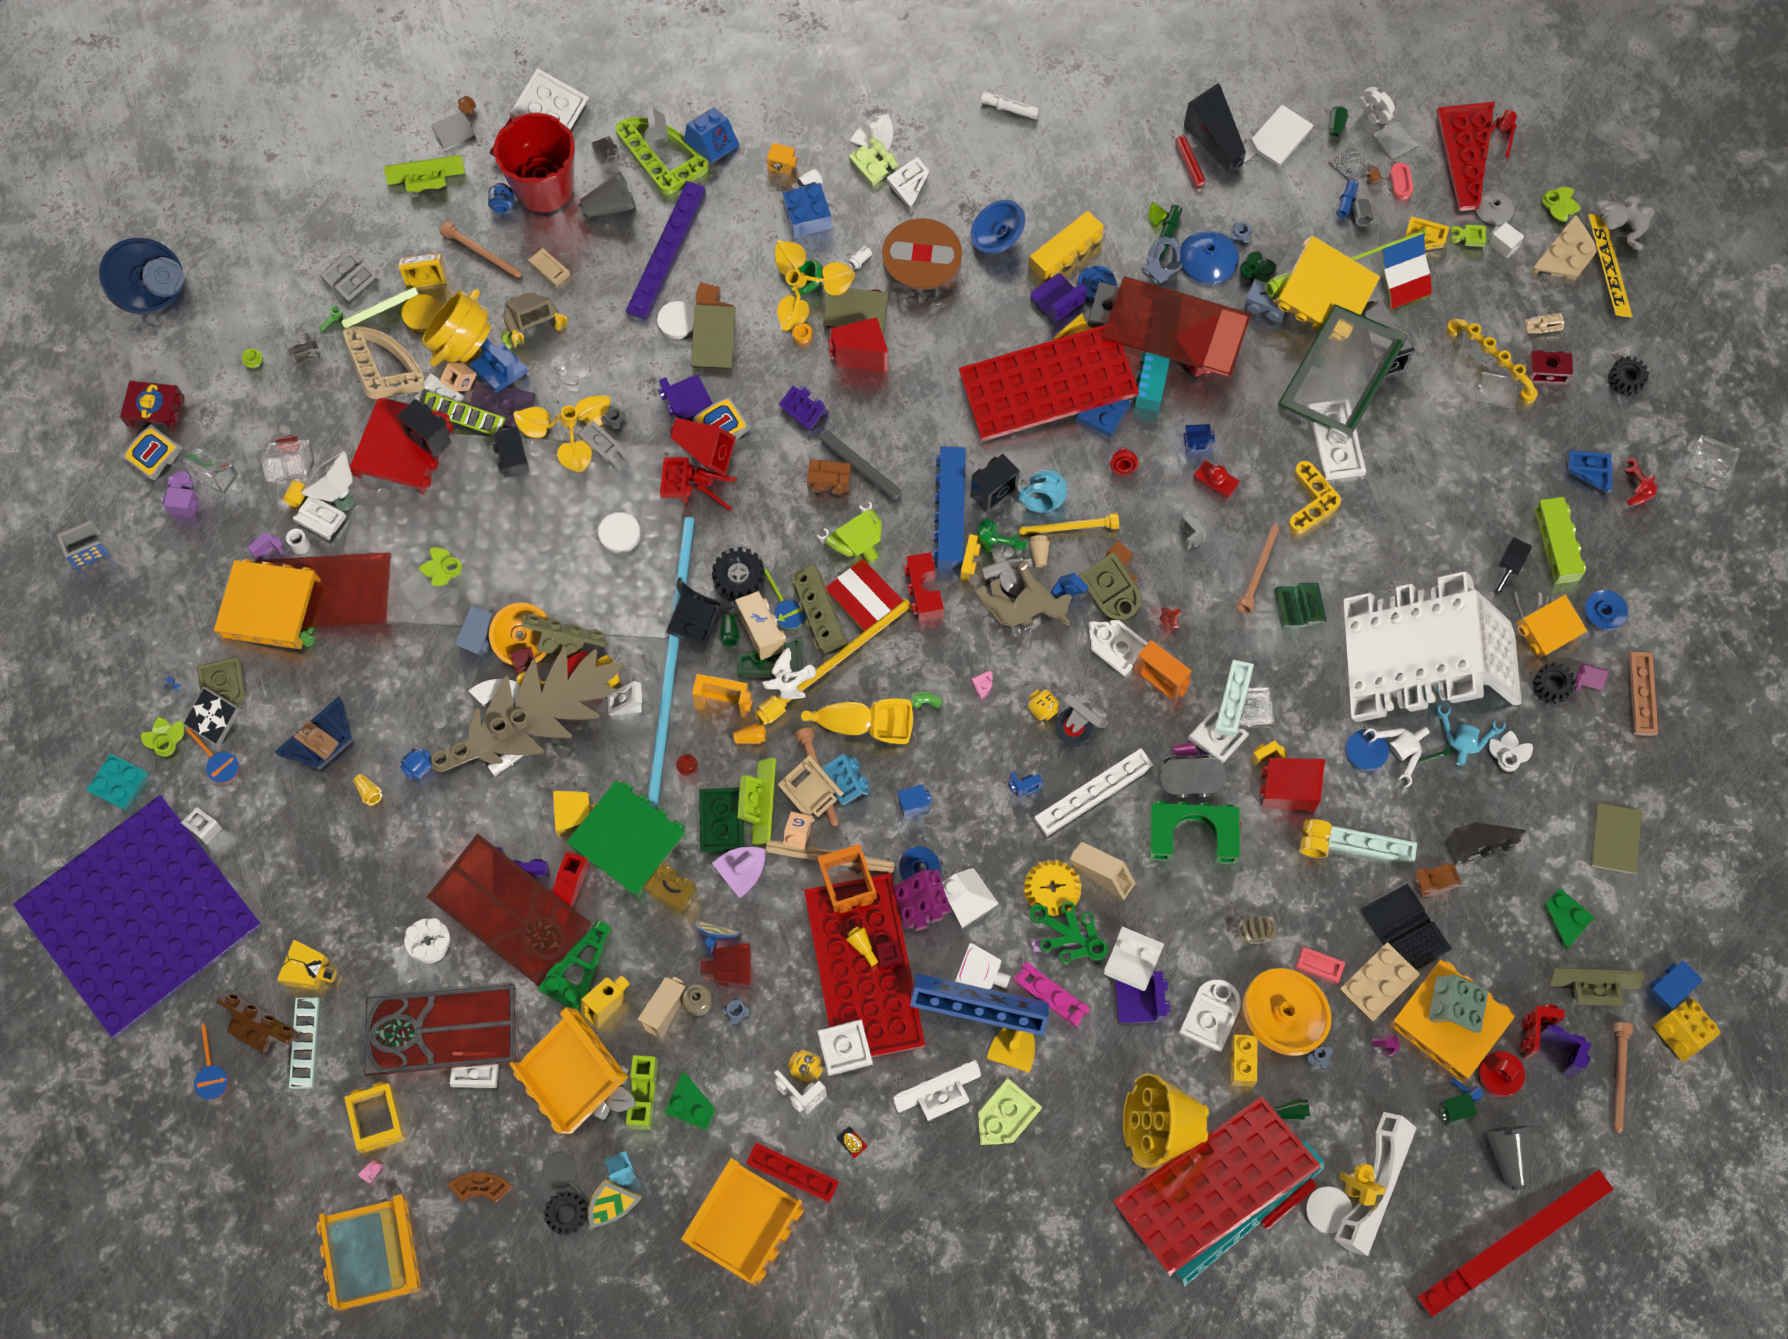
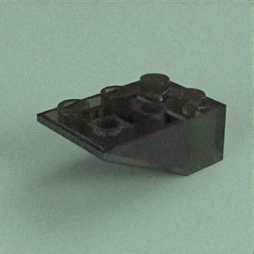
M1473 822L1455 828L1445 840V844L1454 865L1462 864L1467 866L1474 863L1477 858L1483 857V859H1488L1495 856V852L1503 850L1506 853L1514 850L1516 845L1522 842L1521 839L1526 834V830Z

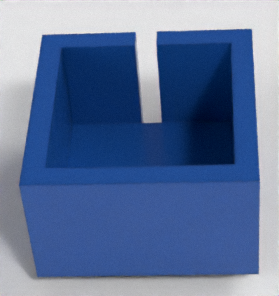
M821 183L782 192L783 206L794 238L832 228L831 213Z

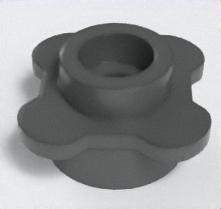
M609 407L601 420L603 424H608L613 429H619L622 420H625L626 415L617 408Z

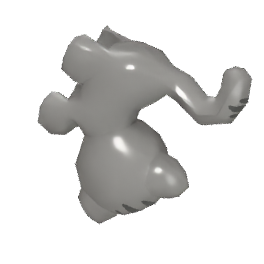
M1631 195L1625 200L1623 205L1618 202H1609L1608 200L1597 202L1596 206L1600 210V219L1609 230H1613L1627 223L1633 230V233L1627 236L1628 245L1635 250H1642L1643 244L1635 241V239L1648 231L1650 220L1655 214L1654 209L1649 206H1645L1641 210L1638 209L1639 199Z

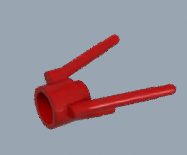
M1504 110L1501 117L1496 118L1490 130L1491 133L1497 125H1499L1500 130L1507 131L1510 129L1505 155L1506 159L1509 158L1514 131L1517 127L1515 123L1517 114L1512 110Z
M700 467L697 468L693 476V482L698 484L697 489L705 492L720 505L731 511L732 508L708 490L706 486L710 487L714 479L731 482L737 481V478L728 475L725 477Z

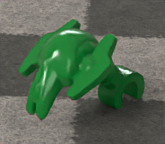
M988 518L979 523L978 542L984 551L993 552L991 545H994L996 542L1013 546L1018 550L1026 549L1028 540H1018L1020 535L1015 534L1013 537L998 536L997 525Z

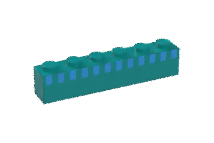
M1158 293L1157 300L1152 302L1151 312H1154V317H1149L1147 329H1151L1150 335H1145L1143 345L1147 347L1146 352L1142 351L1140 364H1144L1143 370L1138 369L1136 381L1140 382L1138 387L1139 395L1132 398L1136 399L1135 407L1159 412L1182 297Z

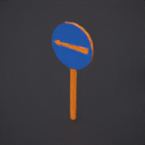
M187 727L186 731L211 757L206 766L209 778L221 784L233 780L239 771L237 758L228 752H219L214 755L196 734Z
M202 1024L201 1029L207 1067L202 1068L197 1073L194 1079V1088L201 1098L214 1100L226 1092L229 1079L227 1073L222 1068L211 1066L206 1025Z

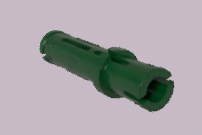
M1176 204L1171 205L1167 218L1163 220V228L1159 238H1172L1175 229L1177 230L1178 220L1183 211L1182 207L1179 208V205ZM1164 244L1165 249L1160 254L1159 261H1163L1169 244Z

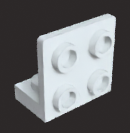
M1122 927L1103 974L1145 991L1164 944Z
M778 1070L774 1072L776 1088L782 1095L788 1094L790 1096V1103L799 1113L803 1110L807 1115L827 1097L826 1088L820 1081L816 1084L813 1082L803 1090L804 1095L801 1096Z

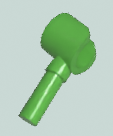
M337 305L330 308L331 315L319 327L321 331L331 322L342 320L343 311L340 310L337 313Z
M314 618L309 628L300 634V639L306 647H310L315 641V637L311 634L319 622L317 618Z

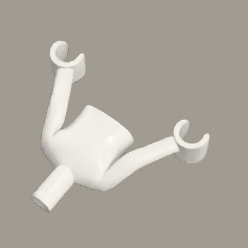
M1422 727L1414 734L1405 728L1379 732L1374 729L1366 730L1363 736L1367 733L1373 735V739L1368 743H1372L1377 738L1398 736L1388 745L1400 761H1404L1407 757L1413 755L1404 775L1397 779L1399 781L1405 778L1407 785L1403 788L1409 787L1412 784L1411 774L1422 753L1419 740L1430 733L1427 727Z

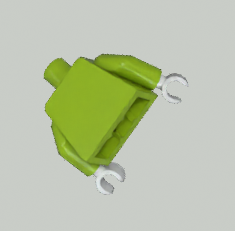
M867 502V509L860 505V514L831 532V536L829 531L824 528L823 532L826 536L821 537L817 534L820 543L827 544L833 550L847 557L852 556L855 558L863 554L868 563L879 557L873 546L881 541L882 521L876 512L872 510V503Z

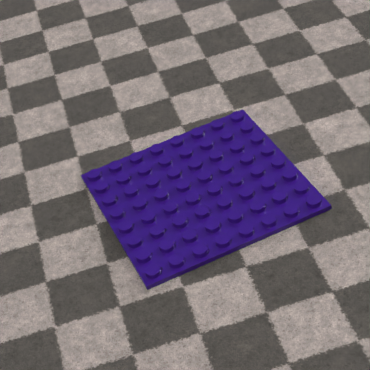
M161 795L157 796L13 903V906L111 1038L117 1036L261 925L256 916L189 830L181 823L182 821Z

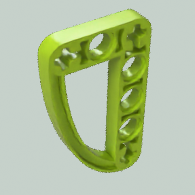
M631 117L623 119L616 124L617 137L662 194H673L683 188L686 181L693 182L708 172V160L684 142L685 136L672 127L666 125L668 137L666 138L679 145L692 158L669 171L636 130H646L649 127L648 118ZM624 128L625 130H628L629 136L627 137L626 132L624 130L621 131V129ZM632 141H639L640 145L632 147L630 143ZM649 154L651 158L644 161L641 159V156ZM654 168H660L662 170L659 174H653L651 172ZM681 172L689 174L686 178H680L678 175ZM664 178L665 182L671 186L664 185L662 179Z

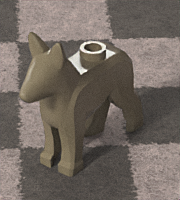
M1028 561L1017 567L1026 588L1019 594L1015 602L1002 592L1000 588L1001 580L999 578L990 583L992 596L987 593L985 585L974 591L980 603L992 613L1001 625L1015 627L1021 624L1022 627H1025L1034 621L1032 617L1039 613L1057 619L1065 625L1070 624L1066 614L1072 596L1065 594L1059 598H1054L1048 589L1031 574L1028 568Z

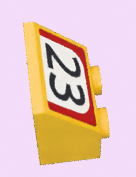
M429 253L421 256L412 255L401 258L399 270L407 289L413 286L420 288L447 284L445 263L441 253Z

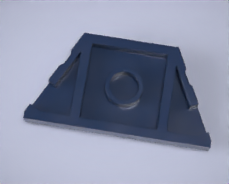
M339 696L310 721L338 741L339 744L329 758L322 759L293 736L280 746L275 753L279 757L320 770L353 742L344 704Z

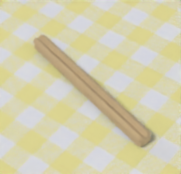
M770 840V842L766 843V851L769 853L818 861L817 857L835 852L806 846L804 850L783 845V842ZM864 856L868 870L894 874L895 862ZM858 860L842 865L860 869Z

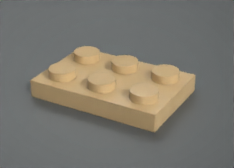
M1387 942L1340 988V991L1373 1022L1421 974Z

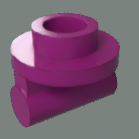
M1390 1033L1384 1038H1373L1372 1045L1374 1047H1381L1382 1053L1385 1056L1391 1057L1399 1049V1040L1396 1035Z

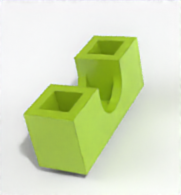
M633 1055L631 1094L635 1099L636 1105L627 1110L626 1125L628 1129L652 1131L658 1070L656 1057Z

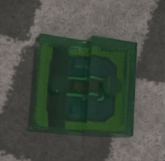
M1299 583L1297 586H1277L1274 589L1282 628L1306 627L1327 622L1319 583Z

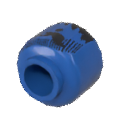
M497 183L489 188L488 206L495 213L505 214L513 208L514 192L511 187L505 183Z
M413 747L401 757L400 762L402 765L399 767L408 778L421 779L432 769L430 761L432 756L425 748L420 750Z

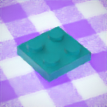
M109 754L86 791L126 811L149 773L119 757Z

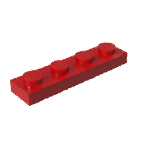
M755 1143L746 1161V1165L829 1204L840 1183L834 1178L759 1143Z

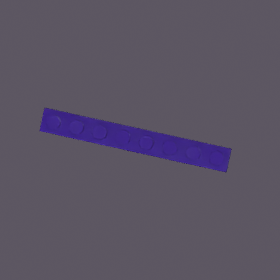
M686 181L626 308L627 314L646 319L706 191L705 186Z

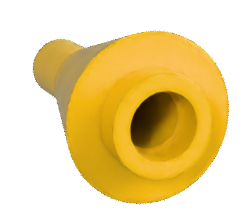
M858 926L847 933L849 938L846 940L865 956L871 967L876 965L879 961L872 952L865 928L860 929Z

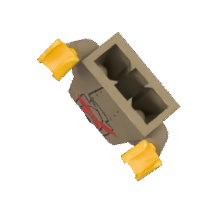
M526 293L518 297H512L505 303L506 309L504 310L503 320L509 334H512V346L516 348V341H521L522 345H524V335L517 332L518 330H525L551 318L555 319L554 328L556 330H561V324L566 327L567 317L558 314V309L548 297Z

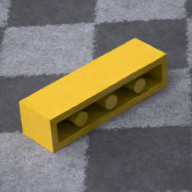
M1086 211L1031 254L1028 267L1044 282L1059 273L1064 266L1068 267L1078 255L1086 253L1092 244L1100 242L1103 238L1104 225L1089 211Z

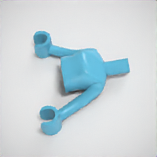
M1441 705L1435 711L1437 718L1442 720L1448 743L1459 751L1456 764L1459 766H1465L1467 753H1478L1495 734H1501L1506 727V724L1503 723L1501 729H1498L1495 726V720L1491 724L1490 730L1478 742L1480 729L1466 724H1459L1454 737L1448 720V715L1451 711L1450 707H1448L1446 713L1440 711Z

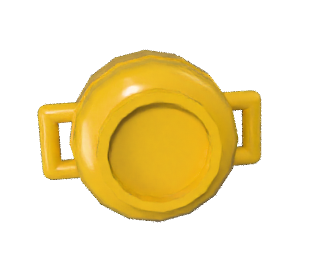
M474 289L468 295L463 291L455 293L430 322L422 337L421 344L433 354L429 362L431 366L438 365L442 360L446 363H455L458 360L464 363L476 353L490 332L491 324L488 322L487 309L477 301L480 295L478 289Z

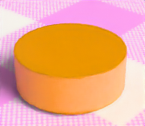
M799 323L794 326L792 330L794 341L798 344L809 343L813 337L812 328L805 323Z

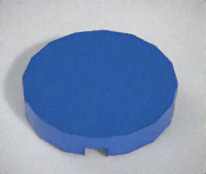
M1093 266V268H1086L1080 273L1077 286L1082 283L1087 288L1086 301L1093 303L1099 282L1117 287V280L1111 270L1102 266Z
M1368 729L1354 732L1349 737L1345 746L1348 762L1354 768L1364 772L1380 769L1386 763L1389 756V745L1385 738H1377L1372 743H1368L1373 739L1371 733L1363 736V733Z

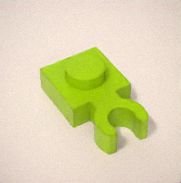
M1465 225L1464 229L1459 226H1453L1450 230V233L1458 235L1451 237L1450 242L1452 243L1464 241V246L1484 247L1486 244V226Z

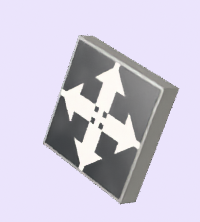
M203 687L183 725L213 744L220 746L241 708L208 687Z

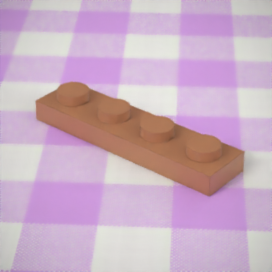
M1630 652L1629 668L1634 735L1656 736L1658 734L1653 653Z

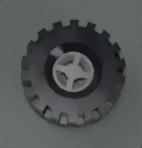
M738 547V551H734V548H729L730 553L728 554L723 551L721 553L722 558L717 556L715 559L716 564L712 566V578L717 593L719 595L722 594L724 600L730 598V601L735 602L736 599L763 590L766 580L763 561L759 559L758 554L754 553L752 555L750 549L747 548L746 552H744L743 547Z

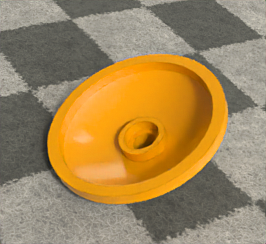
M529 603L507 605L498 611L491 621L489 627L491 648L499 659L509 665H513L509 653L523 648L531 647L536 663L547 654L537 651L541 632L521 626L523 614H534L540 618L550 620L535 605ZM517 631L522 632L523 636L521 639L516 638L515 634Z

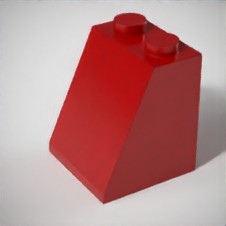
M877 317L830 329V337L827 338L830 359L835 360L836 366L878 372L889 371L888 349Z
M676 418L671 427L670 438L705 467L726 477L736 436L721 427Z
M1269 758L1267 764L1262 766L1261 778H1265L1264 785H1260L1258 797L1262 798L1261 806L1314 814L1321 801L1325 759Z

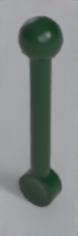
M1445 748L1442 752L1419 758L1417 764L1440 756L1449 757L1452 754V750Z

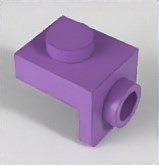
M267 531L259 538H255L250 546L247 547L257 561L273 548L280 555L285 553L281 547L283 545L282 541L276 535L272 537Z

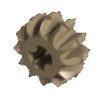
M1266 915L1245 918L1239 922V935L1245 944H1264L1277 938V927L1273 917Z

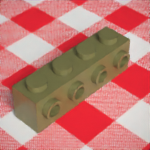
M813 564L792 574L794 582L791 585L795 594L800 596L801 600L798 603L802 612H806L808 619H805L809 630H813L815 634L813 642L816 648L821 649L827 654L849 644L820 570Z

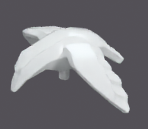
M787 648L773 667L772 673L776 679L764 681L763 686L768 690L779 689L782 699L804 698L806 694L798 691L797 686L803 681L813 678L816 675V668L809 664L801 671L792 672L790 668L791 651L790 648Z

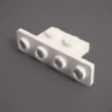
M977 1061L965 1063L961 1067L945 1072L936 1078L922 1082L918 1086L893 1096L898 1113L919 1104L928 1121L969 1103L968 1096L962 1085L981 1076Z

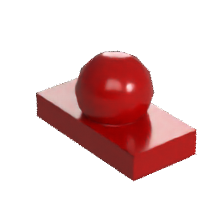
M1204 460L1193 477L1227 499L1230 498L1240 483V480L1228 474L1224 466L1213 465Z

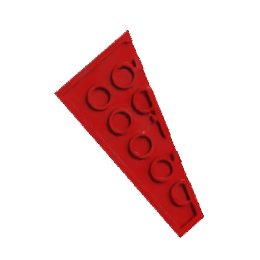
M1495 101L1438 107L1436 111L1459 211L1476 210L1480 207Z

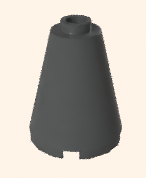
M621 172L615 173L580 199L581 203L578 206L582 215L586 214L587 217L630 211L636 208L631 191L629 192L628 184Z
M1519 1125L1509 1128L1500 1127L1487 1130L1486 1136L1506 1186H1511L1512 1190L1526 1189V1185L1530 1184L1534 1133L1532 1125Z

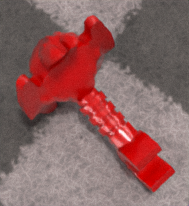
M1629 458L1627 463L1628 465H1633V467L1625 468V473L1629 476L1634 475L1640 484L1635 490L1636 496L1626 502L1629 506L1637 504L1642 506L1655 496L1659 485L1653 481L1655 479L1654 475L1646 478L1640 470L1638 461L1634 458Z

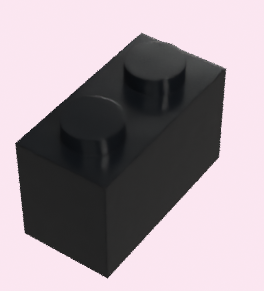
M518 427L494 433L495 441L492 442L495 454L499 453L500 459L496 460L499 472L503 471L505 478L529 473L530 470Z

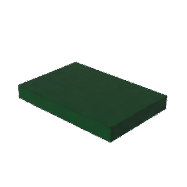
M740 787L699 789L701 854L727 853L731 850L745 847L744 820L738 818Z

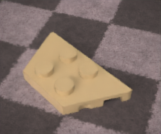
M1576 215L1537 262L1532 272H1549L1550 276H1562L1566 279L1576 280L1597 254L1596 243Z

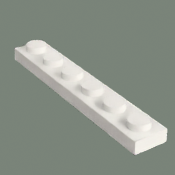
M1139 749L1035 816L1034 821L1047 837L1151 770L1154 765L1144 751Z

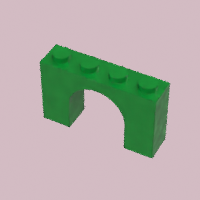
M1167 801L1151 803L1149 809V860L1171 861L1173 856V831L1175 827L1187 820H1197L1206 824L1214 835L1215 863L1237 864L1240 858V807H1234L1232 804L1212 806L1210 803L1190 805L1189 802L1168 804Z

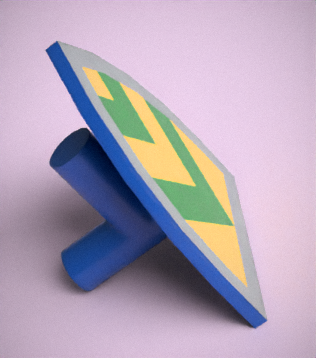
M697 920L695 923L697 930L710 936L705 941L707 945L706 954L714 955L719 937L732 938L740 934V931Z

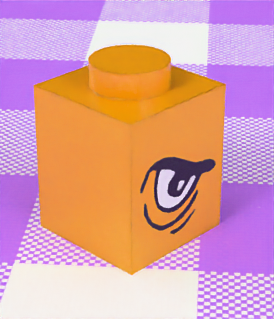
M772 142L766 158L767 169L790 175L792 168H796L798 157L795 156V148Z

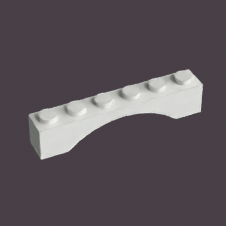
M1383 1112L1376 1130V1155L1373 1168L1375 1178L1373 1181L1386 1188L1385 1194L1376 1196L1375 1205L1366 1206L1359 1202L1342 1219L1334 1240L1350 1252L1365 1256L1369 1255L1417 1128L1403 1116Z

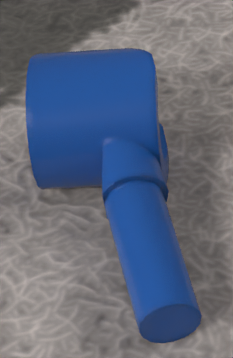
M1455 1078L1452 1079L1451 1083L1461 1089L1465 1094H1471L1473 1102H1477L1482 1098L1483 1091L1478 1086H1474L1470 1090Z

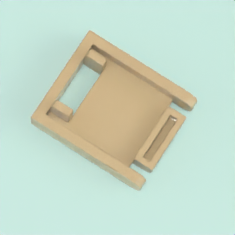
M810 755L778 784L803 814L812 816L813 812L817 817L822 815L838 800L834 795L835 792L839 796L844 794ZM805 769L811 772L797 787L793 785L792 781Z

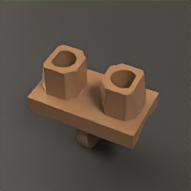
M309 720L293 736L297 741L324 760L329 758L339 744L338 741Z

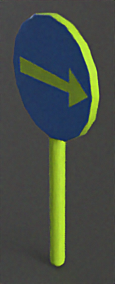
M765 568V575L781 602L777 605L774 612L778 625L788 630L797 629L805 621L806 613L802 612L797 601H784L769 571Z

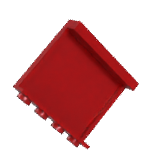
M379 398L376 401L349 466L352 475L361 479L364 474L418 489L421 495H424L426 489H429L431 485L433 471H436L438 468L439 456L436 459L432 458L405 436L397 415L409 404L387 398ZM431 410L435 416L440 415L447 422L446 427L451 434L453 423L449 415Z

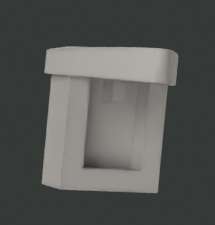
M653 107L648 109L649 127L644 133V140L650 142L668 137L665 115Z

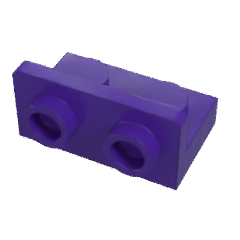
M793 385L778 405L811 430L823 414L827 415L829 411L824 408L826 404L818 398L813 399L810 396L811 392L802 385L801 387Z

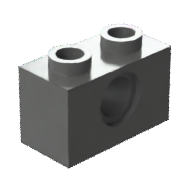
M1099 282L1087 322L1089 326L1095 328L1115 322V325H1117L1119 314H1116L1117 308H1121L1124 296L1121 295L1123 288ZM1103 304L1109 305V306L1111 307V310H1110V311L1104 310V309L1102 308V305H1103Z

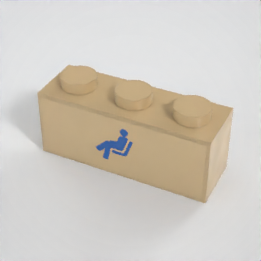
M759 591L736 599L737 614L760 659L763 660L784 652L786 637L782 630H778L777 619L774 614H770L767 599L762 598Z

